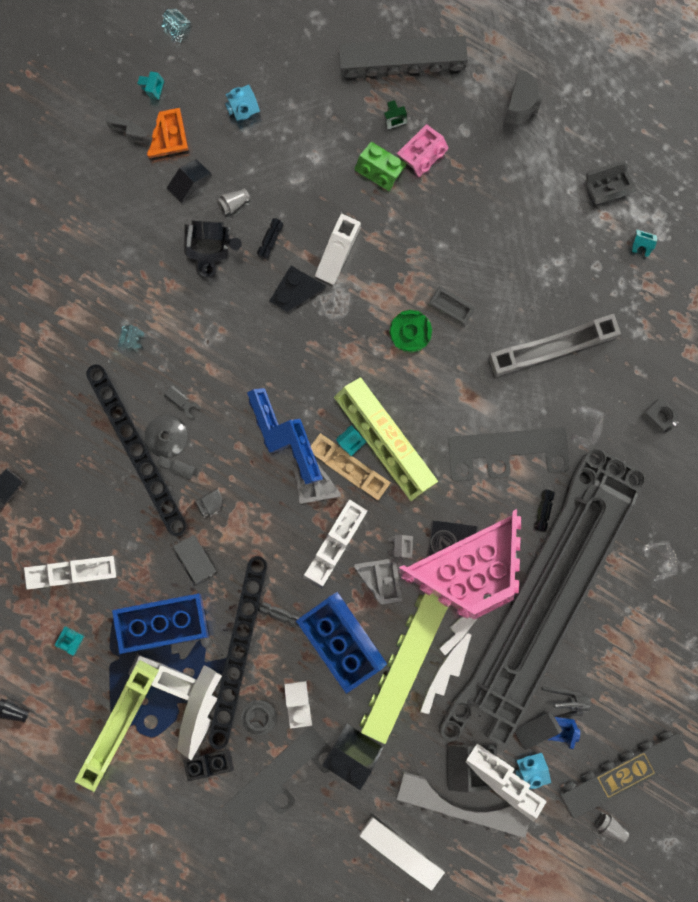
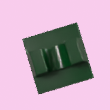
M395 100L387 102L388 109L387 112H384L387 129L407 124L405 107L398 108Z

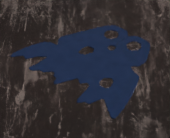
M113 619L109 648L112 654L118 656L119 659L113 661L109 666L110 711L112 713L130 677L128 673L137 653L181 673L185 668H191L195 672L192 678L196 680L204 665L222 675L226 658L205 662L206 649L202 646L201 640L196 642L185 659H180L179 653L172 654L171 645L119 654ZM151 685L145 696L149 703L146 706L141 704L130 726L136 725L137 731L147 737H156L177 720L179 714L177 704H187L188 700ZM148 715H154L158 719V724L154 729H148L144 725V719Z

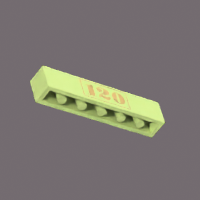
M361 377L345 386L334 396V399L410 501L438 482Z

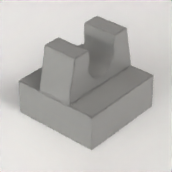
M395 535L389 537L388 542H394L395 545L394 550H388V555L412 558L413 536Z

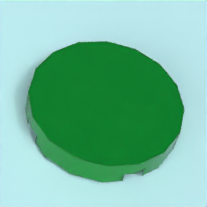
M402 311L391 322L390 338L395 347L403 352H419L431 340V322L419 311Z

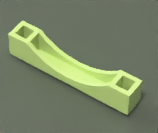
M139 660L101 734L75 780L76 783L95 792L159 672L158 669Z

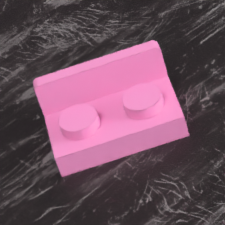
M426 124L397 152V155L402 161L412 167L415 174L420 177L448 150V145L441 134Z

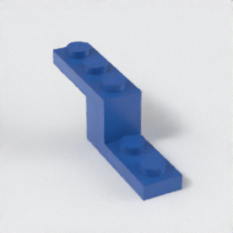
M265 388L253 389L247 392L249 404L254 410L257 425L261 429L264 444L268 448L269 453L292 447L293 457L298 463L300 476L305 484L322 480L323 477L301 419L289 420L278 425Z

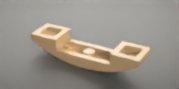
M321 433L311 445L316 458L378 501L391 484V482L374 470L372 471L353 456H350Z

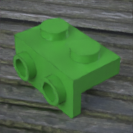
M370 142L359 156L354 170L390 191L407 163L375 143Z

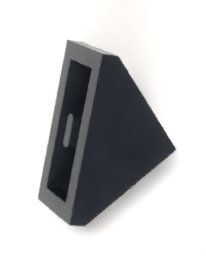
M195 159L179 167L167 186V190L182 204L212 173Z

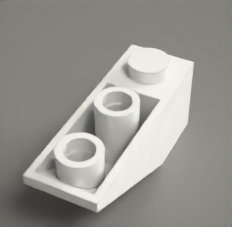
M344 214L340 215L316 271V278L332 285L335 284L361 229V222Z

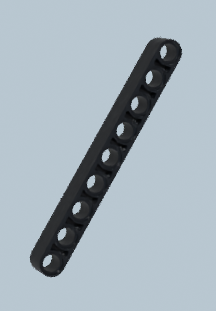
M97 364L91 365L86 371L87 379L163 523L171 535L176 537L184 536L188 532V523L112 379L102 366ZM100 370L103 373L102 378L97 381L93 380L94 372ZM111 389L113 392L111 398L103 399V392ZM116 408H122L123 411L119 418H113L112 415ZM125 427H132L133 432L131 436L123 437L122 431ZM137 445H141L143 448L140 456H134L132 453L133 448ZM147 464H151L153 467L150 475H144L142 472L143 467ZM156 483L163 485V490L160 494H154L152 491ZM166 502H171L173 510L165 514L162 507ZM176 521L183 523V529L179 533H175L172 528Z
M260 556L252 557L247 564L209 734V743L214 749H223L231 738L268 571L267 561ZM261 560L263 562L264 568L261 572H255L252 569L254 561ZM252 581L257 582L259 585V590L255 594H251L247 589L248 584ZM245 603L253 604L254 612L251 615L244 614L243 606ZM241 624H246L250 629L246 637H242L238 633V627ZM236 646L244 648L245 654L242 658L234 656L233 649ZM232 667L237 668L240 672V676L236 680L231 679L228 675V671ZM226 689L234 691L235 698L233 701L225 700L223 693ZM221 711L229 713V722L223 723L219 720V713ZM216 733H222L225 736L224 744H217L214 741Z

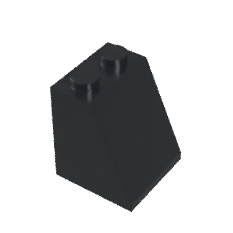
M346 723L324 758L322 766L361 790L373 771L384 747Z

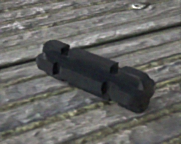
M272 219L271 228H268L262 240V246L257 251L259 257L268 258L270 249L273 248L279 235L278 231H281L283 227V222L280 219Z
M545 489L542 493L543 501L540 502L537 515L539 519L535 524V530L546 532L547 520L550 518L553 505L551 501L554 500L555 492Z

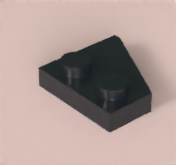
M291 265L269 300V303L288 314L300 304L310 300L314 295L324 291L326 285Z

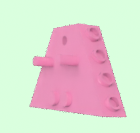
M516 509L512 512V516L409 567L404 565L399 567L400 574H402L401 578L410 584L412 582L420 586L419 589L427 595L434 594L443 605L447 607L451 605L458 609L457 613L466 619L470 617L475 620L513 601L514 593H519V580H515V572H519L520 559L515 558L516 551H520V537H516V529L521 530V516H517ZM486 594L491 595L490 597L483 599V597Z

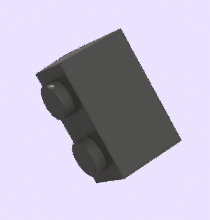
M476 744L448 746V791L469 793L492 789L465 762ZM479 744L497 757V744Z

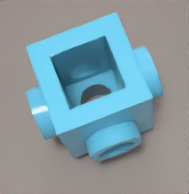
M249 85L234 88L225 94L228 100L225 103L229 115L233 114L237 121L248 119L251 115L260 112L255 95Z
M542 753L517 760L519 769L515 770L516 776L531 785L529 790L551 783L549 769Z

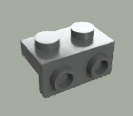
M626 160L586 173V187L595 205L636 192V186L628 172Z

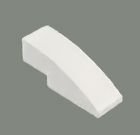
M137 653L128 673L129 675L132 674L135 666L141 660L159 670L152 686L189 700L197 681L196 679Z

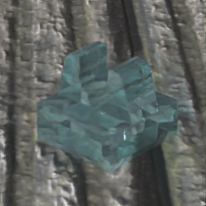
M167 9L162 15L164 17L162 27L168 28L170 24L173 26V30L170 33L172 36L178 35L191 24L177 9Z
M133 325L122 326L118 347L124 349L141 348L142 344L136 343L135 339L136 336L144 337V332Z

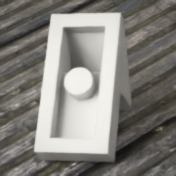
M306 681L284 684L290 729L312 726Z

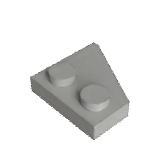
M293 461L300 504L341 497V493L319 464L318 467L323 479L315 483L305 484L300 476L297 461Z
M396 558L354 564L355 569L380 604L402 601Z

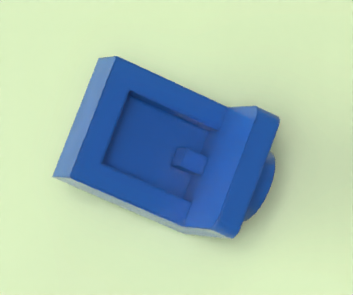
M555 717L562 732L548 740L566 742L569 749H574L575 743L580 739V729L577 728L575 720Z

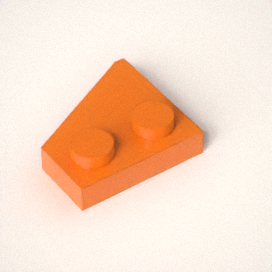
M180 108L160 111L152 134L150 149L147 152L148 158L189 151Z

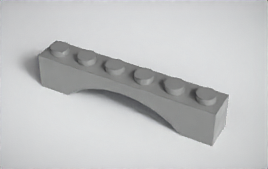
M611 314L550 337L490 353L488 358L494 376L499 377L616 339L621 335L615 315Z
M403 771L396 799L400 801V805L409 808L416 805L421 807V811L429 814H434V811L443 813V818L455 821V818H460L464 820V824L473 827L480 824L485 826V830L492 833H498V830L507 832V837L519 840V837H526L530 819L511 804L507 803L488 810L462 808L442 798L431 788L424 777Z

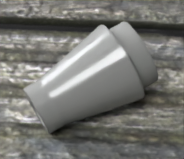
M243 188L239 191L221 195L217 199V204L224 215L228 213L231 215L246 201L250 200V196L247 190Z
M602 814L595 824V829L598 830L599 834L621 844H624L629 837V833L624 830L612 815Z

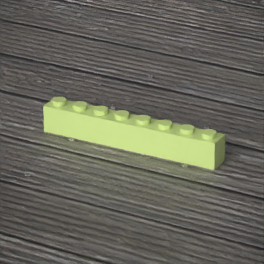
M419 594L414 605L418 607L415 615L410 614L405 625L409 628L405 635H400L396 644L399 650L396 655L392 654L387 666L390 667L388 674L382 675L378 683L381 689L378 695L373 694L368 706L372 707L369 715L364 714L359 726L362 727L361 733L384 744L387 742L448 608L438 601L439 598L434 594Z

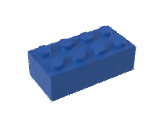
M338 592L296 620L346 694L387 665Z
M201 594L112 610L119 654L209 638Z

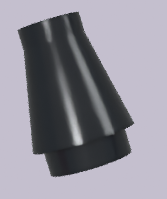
M1 698L0 719L26 722L30 710L23 708L9 698L7 700Z

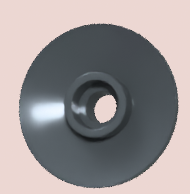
M158 416L146 428L145 443L148 449L158 457H174L182 452L187 444V429L183 422L174 416ZM163 432L169 433L168 439H162L161 435Z

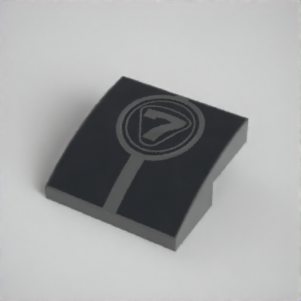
M433 520L428 557L477 533L479 526Z

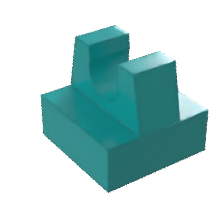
M150 71L149 77L139 76L137 84L142 86L141 89L151 99L159 100L164 79L159 73Z
M636 229L632 252L636 253L638 248L643 246L646 248L644 256L649 257L652 250L655 249L657 236Z
M352 425L336 439L350 456L366 443L363 436Z
M65 626L54 646L75 656L85 636Z

